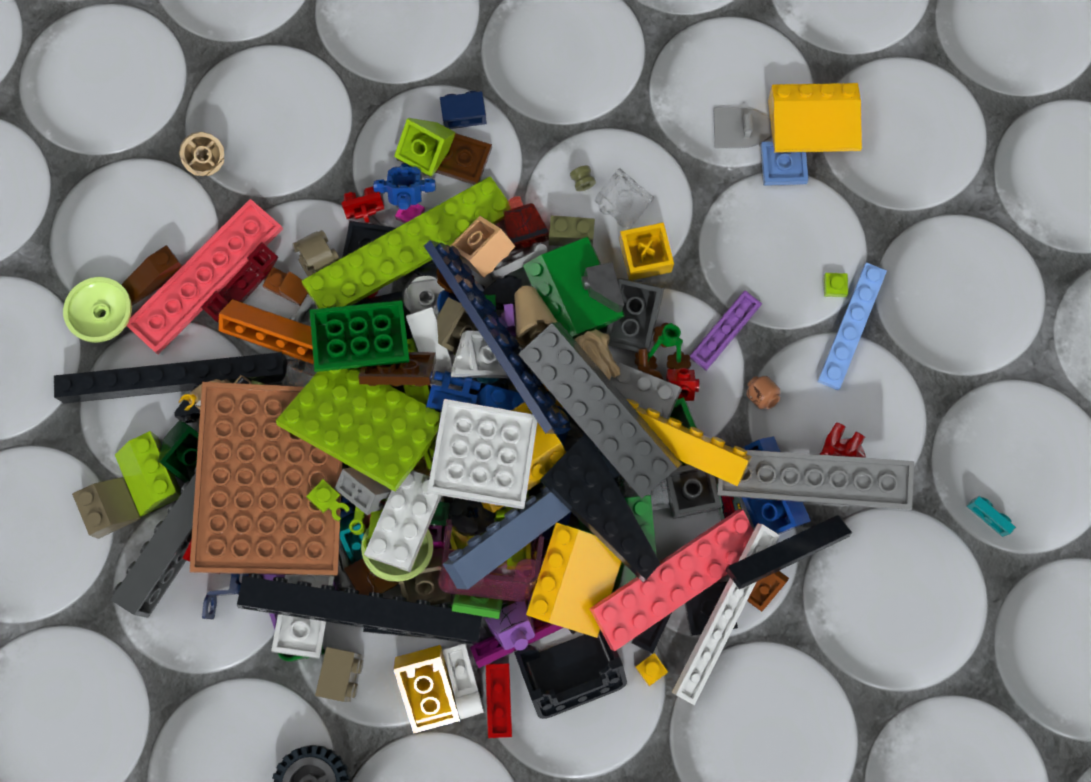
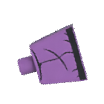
M523 595L502 604L499 619L484 617L490 632L504 650H509L513 647L516 650H524L528 646V640L536 635L533 619L526 615L528 605Z

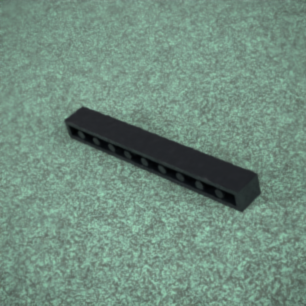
M282 352L54 375V398L66 404L191 391L194 386H199L202 382H209L215 379L221 381L227 379L231 383H235L240 375L246 377L250 382L271 383L289 381L288 363L285 355Z
M250 573L249 577H242L237 607L240 609L476 645L479 641L482 616L452 611L451 604L441 603L438 607L430 605V602L426 600H416V603L407 602V598L401 596H393L392 599L383 598V594L369 592L368 596L359 594L360 591L356 589L346 588L345 592L335 590L336 587L331 585H321V588L311 587L312 583L306 581H297V584L287 583L288 579L273 577V580L263 579V575Z

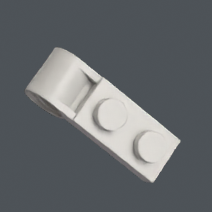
M466 644L442 650L460 719L484 713Z

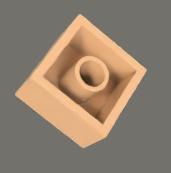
M481 216L450 245L458 249L462 262L483 278L490 274L515 247L501 228Z

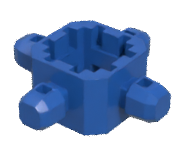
M402 163L399 167H393L388 170L387 181H384V179L374 181L373 188L374 192L382 194L388 192V200L391 204L398 205L401 210H407L410 205H417L422 201V191H425V193L436 191V183L434 179L425 178V180H421L420 169Z

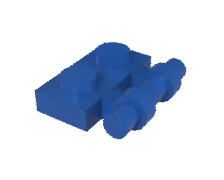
M436 371L434 380L441 381L442 386L432 384L426 407L442 412L444 399L476 404L478 396L469 394L470 389L479 391L481 382L472 380V377H451V372L445 371V373ZM449 384L461 386L463 389L462 391L450 389Z

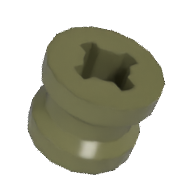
M580 166L570 173L571 179L575 181L576 191L588 190L596 184L595 178L590 174V166Z

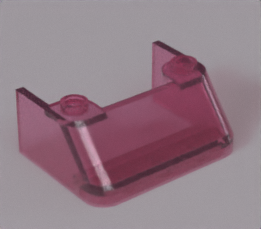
M446 519L438 574V585L442 591L451 594L518 602L526 601L532 596L540 572L544 543L543 534L534 539L532 559L519 561L515 567L514 575L489 573L469 589H457L443 566V563L449 559V554L455 551L454 549H449L452 522Z

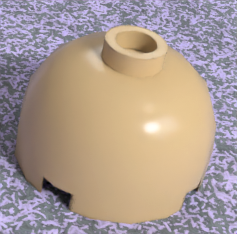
M191 133L185 137L180 145V160L184 167L194 175H213L219 171L224 163V147L210 133Z

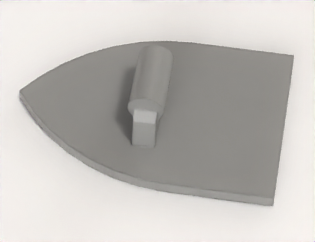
M714 107L715 148H749L765 142L772 136L770 118L764 114L748 108Z

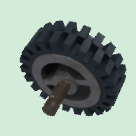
M316 745L304 746L291 751L290 754L282 758L283 761L281 763H278L277 771L273 773L272 777L274 782H349L350 774L347 773V765L342 762L343 759L340 755L337 756L332 749Z

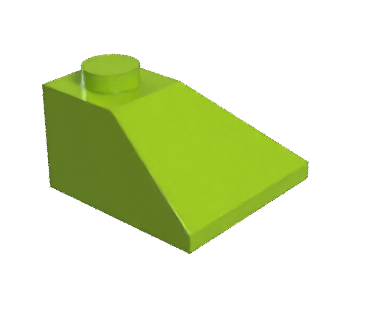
M407 118L394 157L412 167H417L421 172L432 177L449 152L456 132L438 122Z

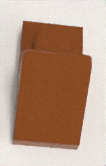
M274 267L262 285L264 289L301 306L308 294L302 285V279L290 271L285 273Z
M777 571L757 581L747 601L762 612L787 583L789 577Z

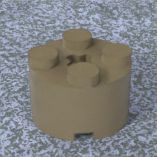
M323 230L316 231L292 243L294 252L299 251L300 253L298 261L308 277L340 260L335 249L332 248L330 250L327 245L328 238Z

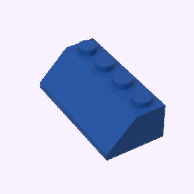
M774 436L758 439L743 447L745 450L781 452ZM742 497L754 528L757 523L763 524L779 535L811 521L803 502Z

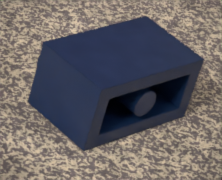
M468 91L466 94H447L444 97H440L445 127L456 129L487 124L482 91Z

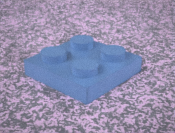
M773 142L761 143L764 186L801 185L808 183L806 152L774 153Z

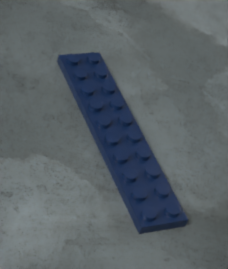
M432 240L424 245L425 249L545 434H565L572 429L568 423L567 415L562 410H559L555 404L556 398L551 392L546 390L541 380L518 355L521 352L518 340L510 335L506 329L508 328L506 322L501 317H498L494 311L496 309L495 305L483 294L484 289L480 283L473 279L471 275L472 270L462 262L458 249L442 242L439 243Z

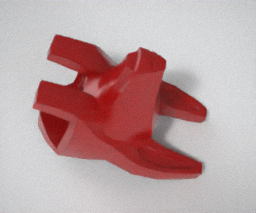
M836 422L827 435L822 452L819 455L866 458L862 447L865 436L855 432L852 438L841 439L846 426Z

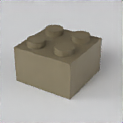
M326 647L315 696L351 702V699L356 697L358 684L355 681L357 674L362 672L364 660L361 659L362 654Z

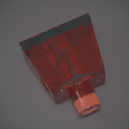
M520 196L509 199L508 202L511 209L504 212L506 235L515 245L512 251L529 247L535 242L542 243L548 241L549 231L533 203L523 205Z

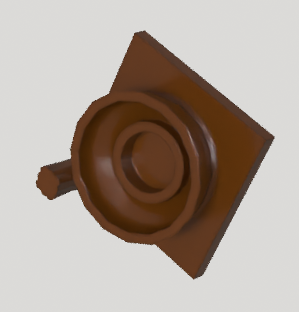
M363 558L344 568L352 585L362 595L369 596V592L383 594L399 585V581L384 580L373 574L366 566Z

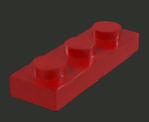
M487 664L488 738L512 737L510 664Z

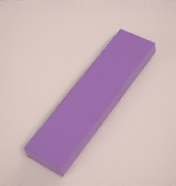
M744 290L690 354V359L707 371L761 307L762 303Z

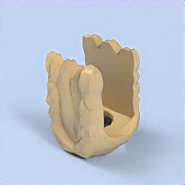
M595 329L587 331L584 335L574 339L609 380L611 376L615 378L621 375L620 369L613 360L608 348L609 334Z

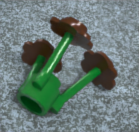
M663 323L661 327H655V334L653 336L655 344L648 352L650 368L656 370L658 367L656 363L657 358L653 354L660 345L663 348L675 345L676 352L673 355L667 356V368L689 369L691 367L690 356L684 355L681 351L683 340L680 338V328L672 323ZM636 352V353H635L636 359L634 360V362H635V364L638 366V365H639V355H638V352Z

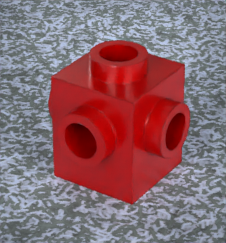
M687 368L667 369L666 381L682 388L678 399L684 397L686 401H694L695 392H699V379L695 378L694 370Z

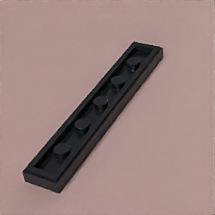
M837 515L728 566L726 572L740 590L850 537L852 531Z

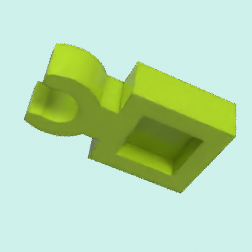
M323 479L306 496L323 514L329 509L332 518L338 522L341 518L336 514L337 509L342 508L347 513L350 510L345 503H338L336 501L340 494Z

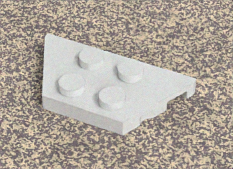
M465 331L462 333L451 370V377L509 378L479 331Z

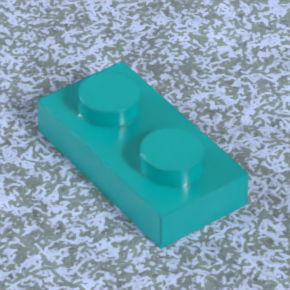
M978 496L967 505L972 512L1002 537L1010 535L1016 528L1007 515L995 510L993 504L984 497Z

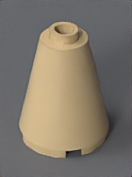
M531 286L520 287L514 295L516 339L522 349L530 344L551 323L557 322L537 290Z

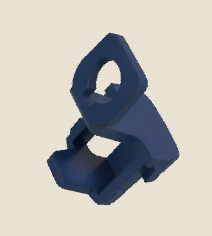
M231 574L229 590L209 591L206 594L203 602L202 619L213 620L215 618L216 596L239 595L241 587L239 581L240 574ZM211 602V609H210V612L208 613V606H209V603Z

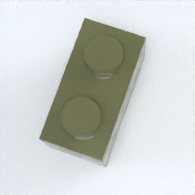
M551 215L549 245L565 246L585 237H589L593 245L595 219Z

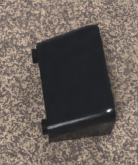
M601 630L598 638L583 634L539 652L537 647L528 645L524 650L514 652L537 716L541 719L556 716L619 691L627 684L617 650L613 651L610 649Z

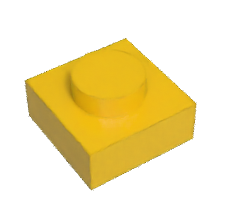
M655 653L635 666L648 686H651L668 673Z

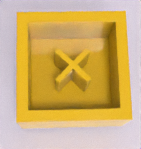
M664 222L620 231L619 243L628 280H637L672 272L674 261Z

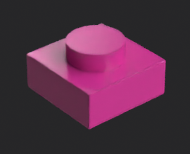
M417 204L410 205L407 210L399 209L395 218L406 223L423 214L425 207Z

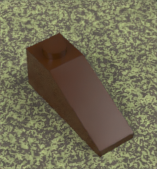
M167 245L147 257L121 284L128 292L132 306L162 287L182 267V264Z

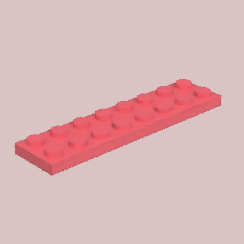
M249 199L130 318L127 327L159 355L203 310L201 306L215 291L219 293L249 261L247 257L261 242L267 246L283 230L282 226L253 200Z
M738 509L661 560V564L646 581L642 582L636 577L589 608L611 650L616 651L727 575V567L739 561L754 531L744 510Z

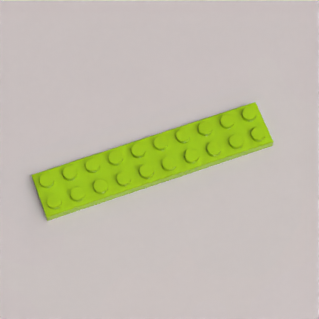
M490 176L303 279L302 285L318 309L351 306L431 261L432 258L424 247L430 240L442 242L450 246L479 216L496 224L514 214V212H506L514 211V209Z

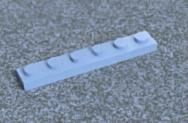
M867 262L865 263L817 382L835 390L841 388L887 270Z

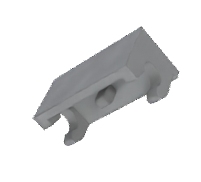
M352 467L342 469L335 486L336 491L366 515L384 508L385 505L379 502L382 499L388 498L391 492L388 487Z

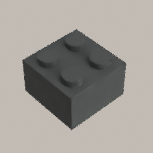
M691 465L677 468L664 480L673 519L711 512L721 507L720 498L717 495L718 490L715 477Z

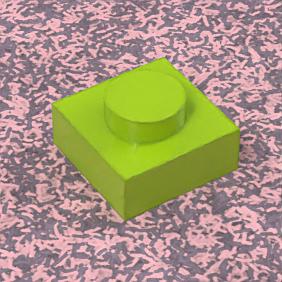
M825 273L824 297H847L848 273Z

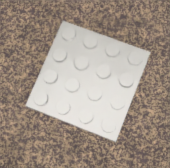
M444 399L427 493L524 509L537 428V420L534 415Z

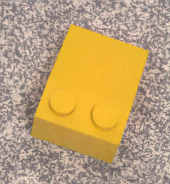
M441 645L395 657L394 673L413 733L460 721Z

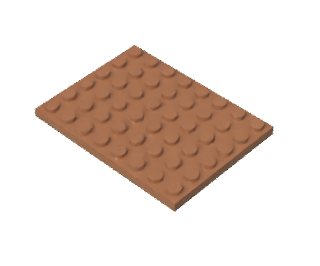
M202 382L190 573L338 576L340 521H335L332 518L329 509L323 514L306 496L322 479L335 490L342 472V462L277 426L276 419L304 387ZM341 494L336 500L338 503H341ZM341 508L337 509L336 514L339 517Z

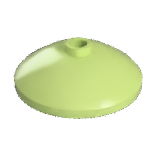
M106 277L89 278L77 284L68 294L63 307V317L68 329L78 338L94 343L110 340L120 334L127 326L132 313V303L126 289L117 281ZM106 311L105 316L100 317V314Z
M369 527L362 539L361 551L366 566L373 574L388 581L398 582L416 577L428 566L433 554V539L429 529L426 532L410 572L364 555L366 549L363 546V542L368 537Z

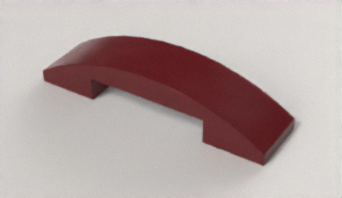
M262 242L247 257L249 261L219 293L215 291L201 306L216 322H219V313L232 299L243 303L260 285L276 263L278 256Z

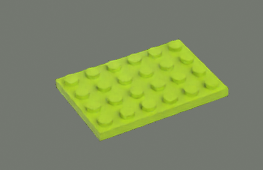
M358 368L317 372L276 419L277 426L396 492L436 440L441 413L427 408L425 404L390 385L369 386L367 384H359L358 376L360 369Z

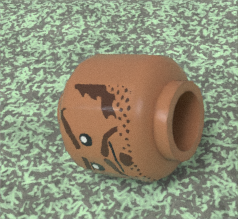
M756 376L747 385L749 388L746 395L759 409H771L781 398L779 396L780 388L768 376H761L759 378Z

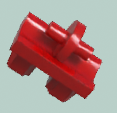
M371 186L365 188V196L358 198L354 192L345 193L344 201L341 203L346 219L364 217L365 223H369L370 215L377 214V211L385 210L380 192H374V188Z

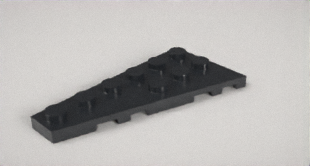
M585 433L540 481L615 556L644 582L661 563L597 447Z

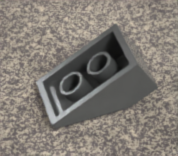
M619 278L618 284L624 302L622 310L625 316L608 325L606 332L610 336L608 346L638 352L639 348H647L648 353L661 306L664 287Z

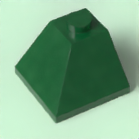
M179 420L164 437L158 462L186 483L195 474L199 433L188 424Z

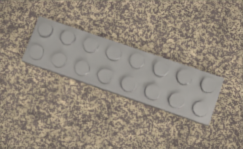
M746 450L747 454L752 457L740 484L735 486L720 478L718 480V496L912 510L914 461Z

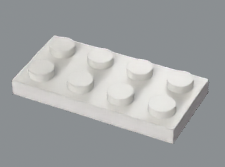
M411 471L396 492L391 490L364 553L366 557L408 572L411 571L442 496L427 493L430 476Z
M285 575V579H288L287 583L297 584V581H306L312 583L311 587L321 588V585L333 586L334 576ZM278 615L271 652L320 659L326 622Z

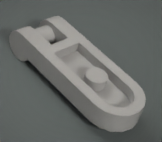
M535 242L531 245L530 250L524 253L521 250L512 254V259L505 262L502 260L490 273L492 280L522 268L524 264L547 253V247L544 244Z

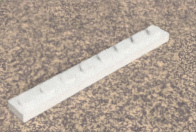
M757 523L739 561L775 545L780 535L763 524ZM729 579L672 691L673 694L695 705L756 582L739 590L733 580Z

